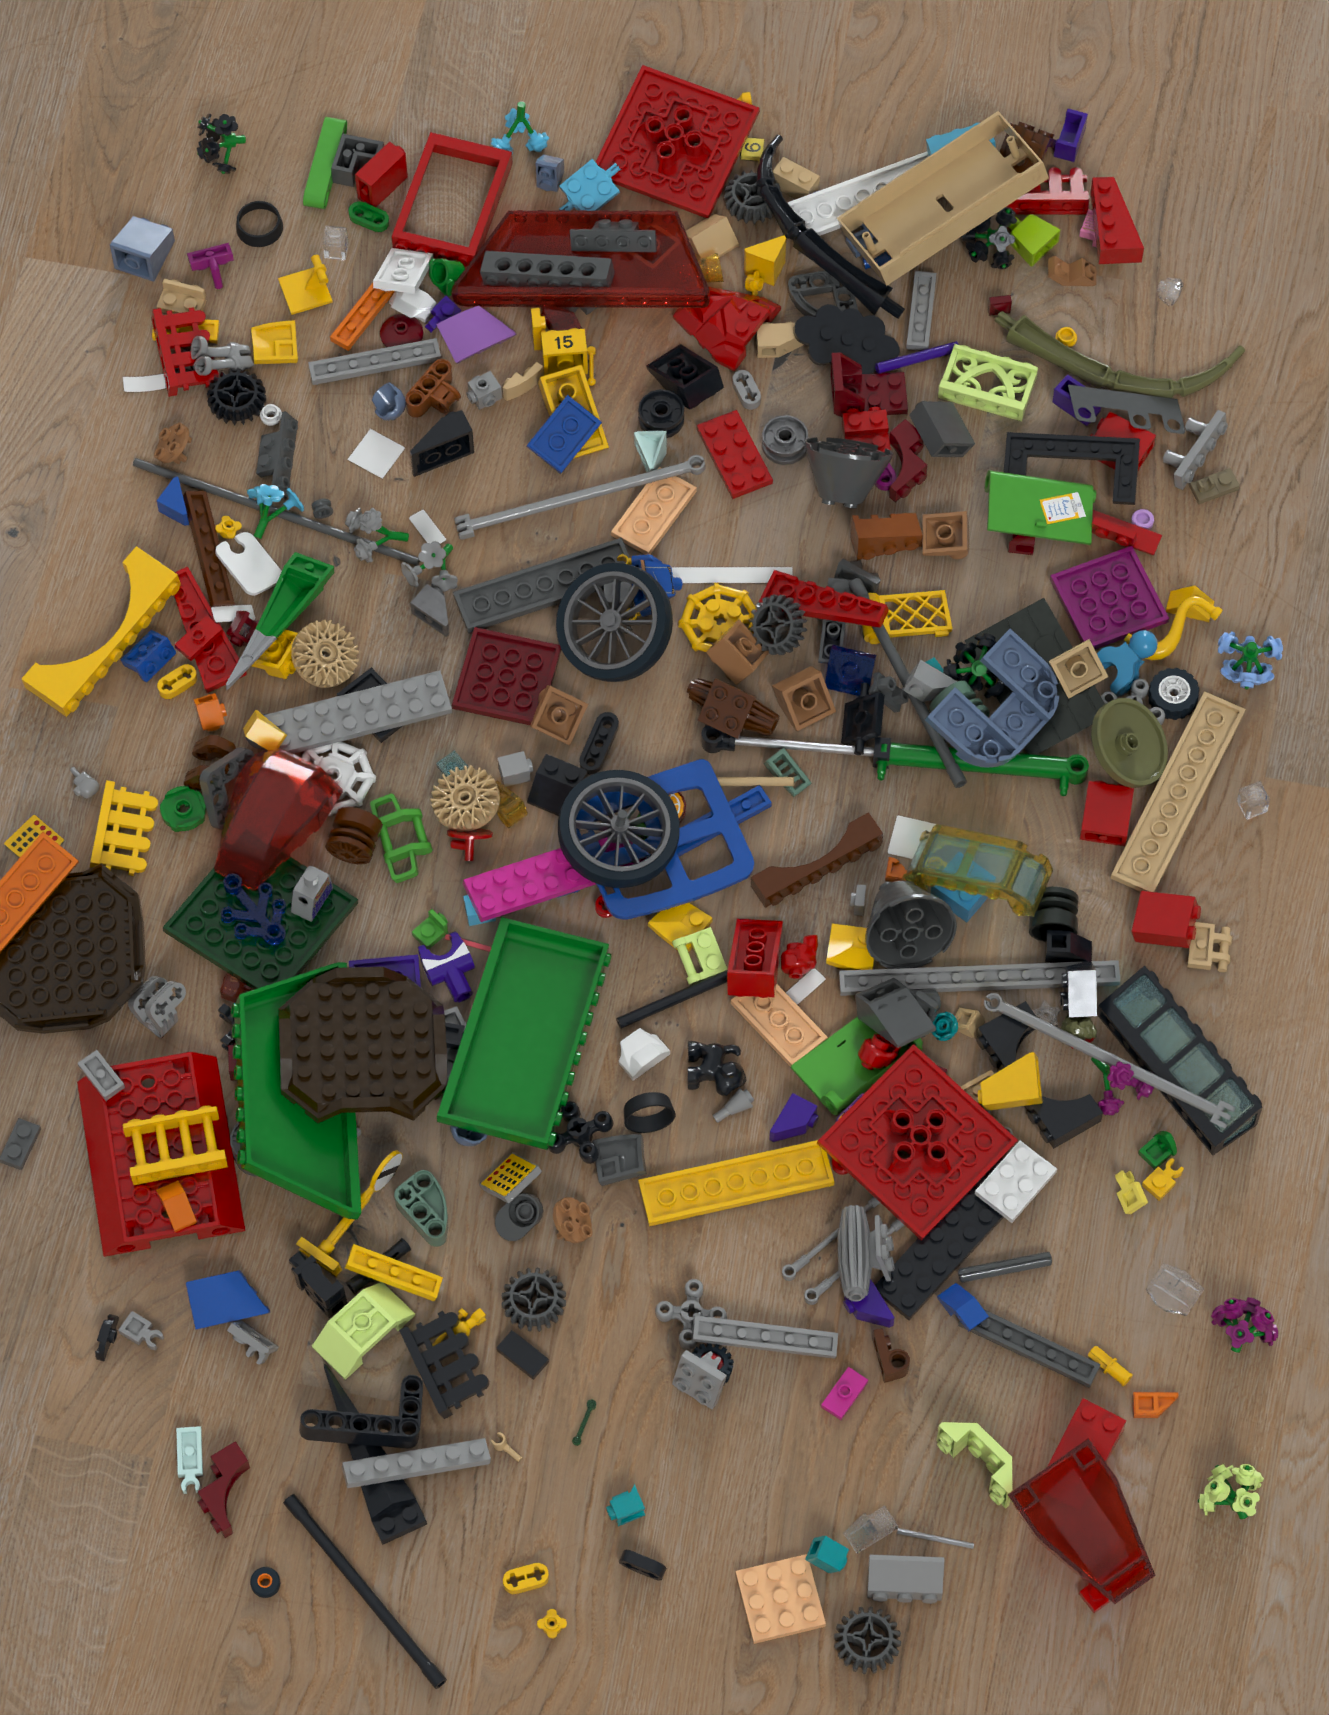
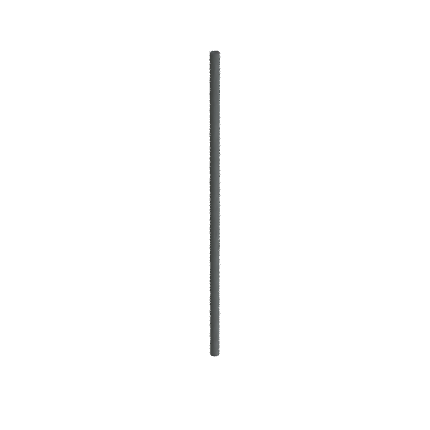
M135 458L133 462L134 467L171 480L174 477H178L179 482L260 511L257 500ZM269 506L268 514L271 515L279 508ZM283 511L276 516L357 545L356 539L362 538L288 511ZM362 538L367 543L372 542L371 540ZM382 544L374 550L415 566L419 565L420 562L416 556Z

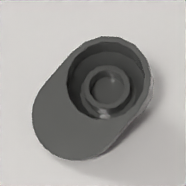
M530 1193L519 1194L509 1204L506 1203L498 1211L495 1218V1227L498 1234L505 1240L517 1241L523 1238L535 1225L539 1224L544 1212L539 1198Z

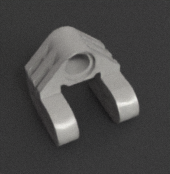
M151 976L129 999L128 1007L140 1023L156 1036L162 1038L178 1022L175 1008L185 998L186 989L181 983L175 981L167 982L162 977ZM155 983H159V985H158L159 990H158V991H155V989H156ZM172 988H176L175 997L171 996L173 994ZM139 999H143V1001H142L143 1006H142V1007H139V1005H140Z

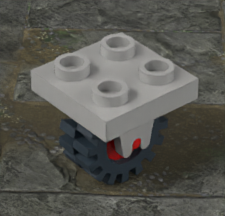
M703 1343L700 1344L699 1348L696 1347L692 1353L685 1350L681 1355L672 1385L681 1392H685L696 1399L700 1404L713 1410L718 1403L725 1382L729 1381L734 1360L731 1359L732 1355L730 1352L725 1354L727 1351L725 1347L719 1349L720 1345L715 1344V1347H712L710 1343H707L705 1347Z

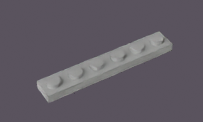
M437 338L308 362L312 384L317 385L432 363L441 359Z
M695 1315L692 1341L835 1359L837 1356L838 1333Z
M483 1438L342 1462V1470L347 1488L488 1465L491 1462V1457L486 1439Z

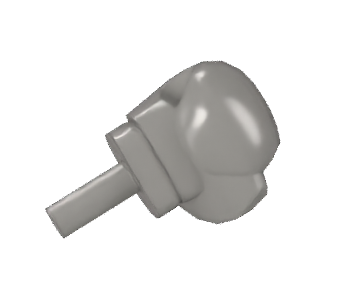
M75 767L70 769L76 777L73 780L76 785L73 790L76 796L88 799L98 792L100 786L95 779L86 772L80 774Z

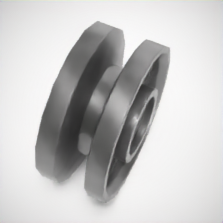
M785 415L775 417L765 425L762 432L763 452L772 462L789 465L800 461L806 455L804 443L805 439L808 438V429L801 420Z

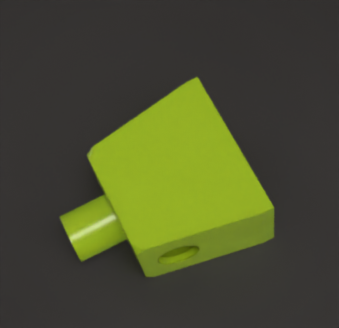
M1030 214L1023 221L1015 217L1017 223L1012 224L1008 228L1012 230L1011 235L1015 237V242L1011 246L1032 267L1059 242L1060 229Z

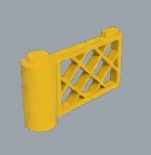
M945 590L880 596L876 593H868L870 600L883 604L885 602H894L899 606L894 613L889 610L883 622L890 638L935 634V637L948 636L953 630ZM931 598L941 599V605L938 609L928 603ZM909 600H916L921 604L916 611L906 605ZM923 607L934 613L929 620L919 614ZM902 608L912 615L907 622L897 615ZM936 616H939L945 620L946 626H937L932 621ZM915 617L925 623L922 628H915L910 624ZM894 619L903 626L900 630H890L889 623ZM862 625L864 640L870 644H879L880 641L872 626Z

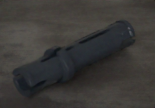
M401 1238L382 1255L398 1260L408 1251H411V1248ZM356 1274L349 1281H346V1284L356 1294L370 1281L374 1282L376 1280Z

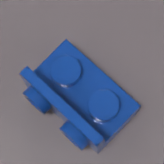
M150 630L121 659V662L125 667L137 672L142 681L148 682L176 654V651L167 637Z

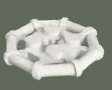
M342 741L304 751L296 768L290 773V778L293 780L300 798L299 802L303 806L308 805L328 814V816H333L342 807H361L372 783L376 782V775L373 774L366 756L367 751ZM332 750V753H329L327 757L318 756V754ZM340 750L352 756L348 758L346 756L338 754V752ZM312 760L314 763L311 769L306 771L305 768L309 761ZM359 762L363 772L356 773L354 764ZM337 772V779L330 780L327 776ZM305 779H310L312 788L309 790L305 788L303 782ZM357 781L363 782L356 794L352 790ZM318 794L328 798L327 804L313 797ZM346 795L350 798L349 800L334 804V799L340 800Z

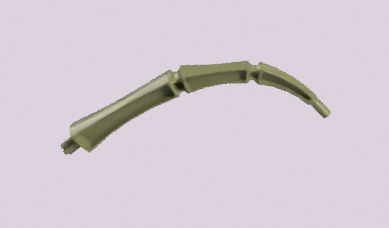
M1002 311L995 319L996 323L1009 331L1006 338L1008 343L1055 364L1095 388L1173 398L1176 394L1185 397L1195 393L1224 375L1245 352L1244 347L1239 345L1228 358H1224L1212 368L1195 375L1181 377L1178 381H1173L1171 378H1149L1133 375L1122 370L1112 371L1110 366L1088 358L1065 346L1043 331L1025 315L1016 321Z

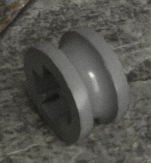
M319 499L312 503L315 518L323 519L333 514V508L329 499Z

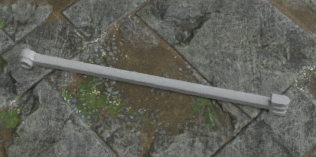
M693 455L684 463L471 520L469 514L461 515L454 518V521L457 524V531L460 532L458 534L459 539L463 540L475 537L473 530L689 472L699 475L704 472L706 466L702 456Z
M990 993L986 996L990 1000L997 999L999 1002L997 1007H992L991 1002L984 1000L987 1010L991 1012L999 1011L1109 1066H1116L1118 1061L1123 1064L1128 1063L1131 1065L1130 1070L1134 1071L1132 1077L1212 1115L1210 1122L1226 1129L1227 1124L1219 1121L1222 1116L1230 1120L1231 1115L1223 1111L1226 1108L1234 1112L1236 1107L1222 1100L1216 1105L1003 1001V998L996 993Z

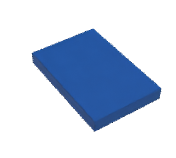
M567 395L526 447L561 474L602 422Z

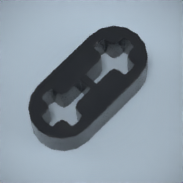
M624 1550L619 1560L622 1566L655 1580H662L667 1569L660 1562L631 1550Z

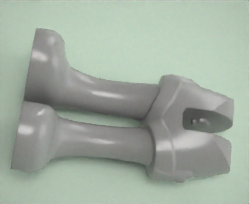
M196 336L192 341L191 357L192 359H197L194 363V369L198 375L206 376L215 369L229 368L236 372L238 368L243 371L254 366L252 357L248 356L251 353L248 345L230 342L227 346L209 347L207 340L202 336ZM210 357H225V359L212 360Z

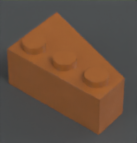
M916 513L890 514V518H878V514L871 515L870 519H859L858 515H852L850 538L857 560H870L875 556L892 555L898 551H912L922 547L923 535Z

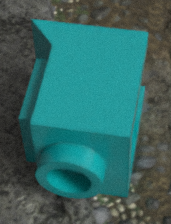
M635 1484L630 1493L626 1491L613 1496L612 1500H610V1506L606 1507L610 1520H615L618 1527L645 1516V1507Z

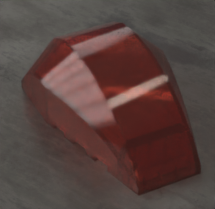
M275 749L255 754L246 763L237 777L220 838L214 871L255 891L275 872L276 867L285 862L298 846L301 847L313 832L316 833L321 828L343 793V789L321 767L286 750Z
M1089 1438L1007 1495L1035 1539L1114 1605L1156 1576L1124 1498L1119 1481Z

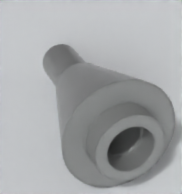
M739 1088L725 1104V1107L712 1116L719 1123L729 1115L753 1108L751 1103L754 1099L747 1089L742 1091Z

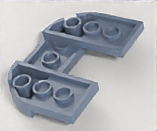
M1011 629L980 660L1013 691L997 710L988 718L954 687L925 719L932 728L958 751L955 755L974 766L997 767L1011 761L1051 719L1058 706L1059 696H1057L1056 688L1058 682L1053 670L1041 656Z

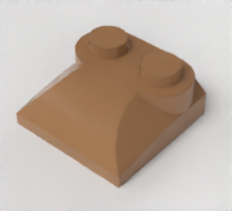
M967 511L923 515V556H950L953 559H962L968 555L969 521Z
M547 685L539 694V704L530 727L570 745L588 704Z

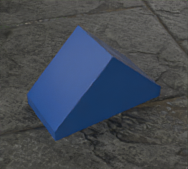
M174 477L157 499L158 511L186 526L189 525L183 494L179 478Z

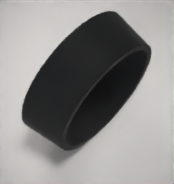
M254 201L240 209L237 215L236 232L240 240L252 247H265L276 242L282 234L283 222L278 210L272 204L265 201ZM264 209L274 213L278 217V221L274 229L269 233L252 235L241 228L239 223L241 218L250 211Z
M659 1092L637 1095L627 1101L624 1106L625 1127L636 1133H650L661 1130L670 1125L676 1117L670 1098ZM646 1107H665L662 1111L650 1116L638 1117L632 1115L634 1112Z

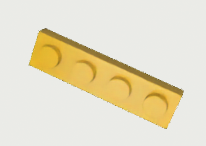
M355 1244L351 1247L345 1269L431 1301L436 1300L443 1277Z

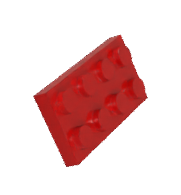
M737 410L697 425V431L732 499L773 484V479Z

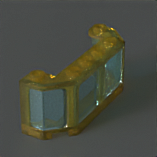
M939 824L933 826L931 832L927 830L922 832L919 846L907 873L903 875V881H912L916 886L925 891L928 886L933 887L937 885L951 891L960 890L970 895H984L993 900L998 898L1007 900L1013 913L1016 915L1034 917L1053 872L1048 857L1043 854H1039V856L1032 855L1026 851L1028 845L1018 840Z

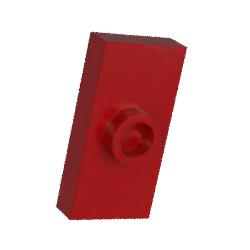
M206 615L174 644L175 648L192 661L223 633V629Z

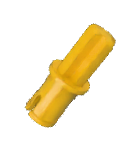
M1094 1346L1088 1353V1357L1092 1361L1101 1364L1100 1367L1104 1370V1374L1108 1373L1123 1387L1132 1378V1373H1129L1117 1363L1116 1358H1111L1098 1346Z

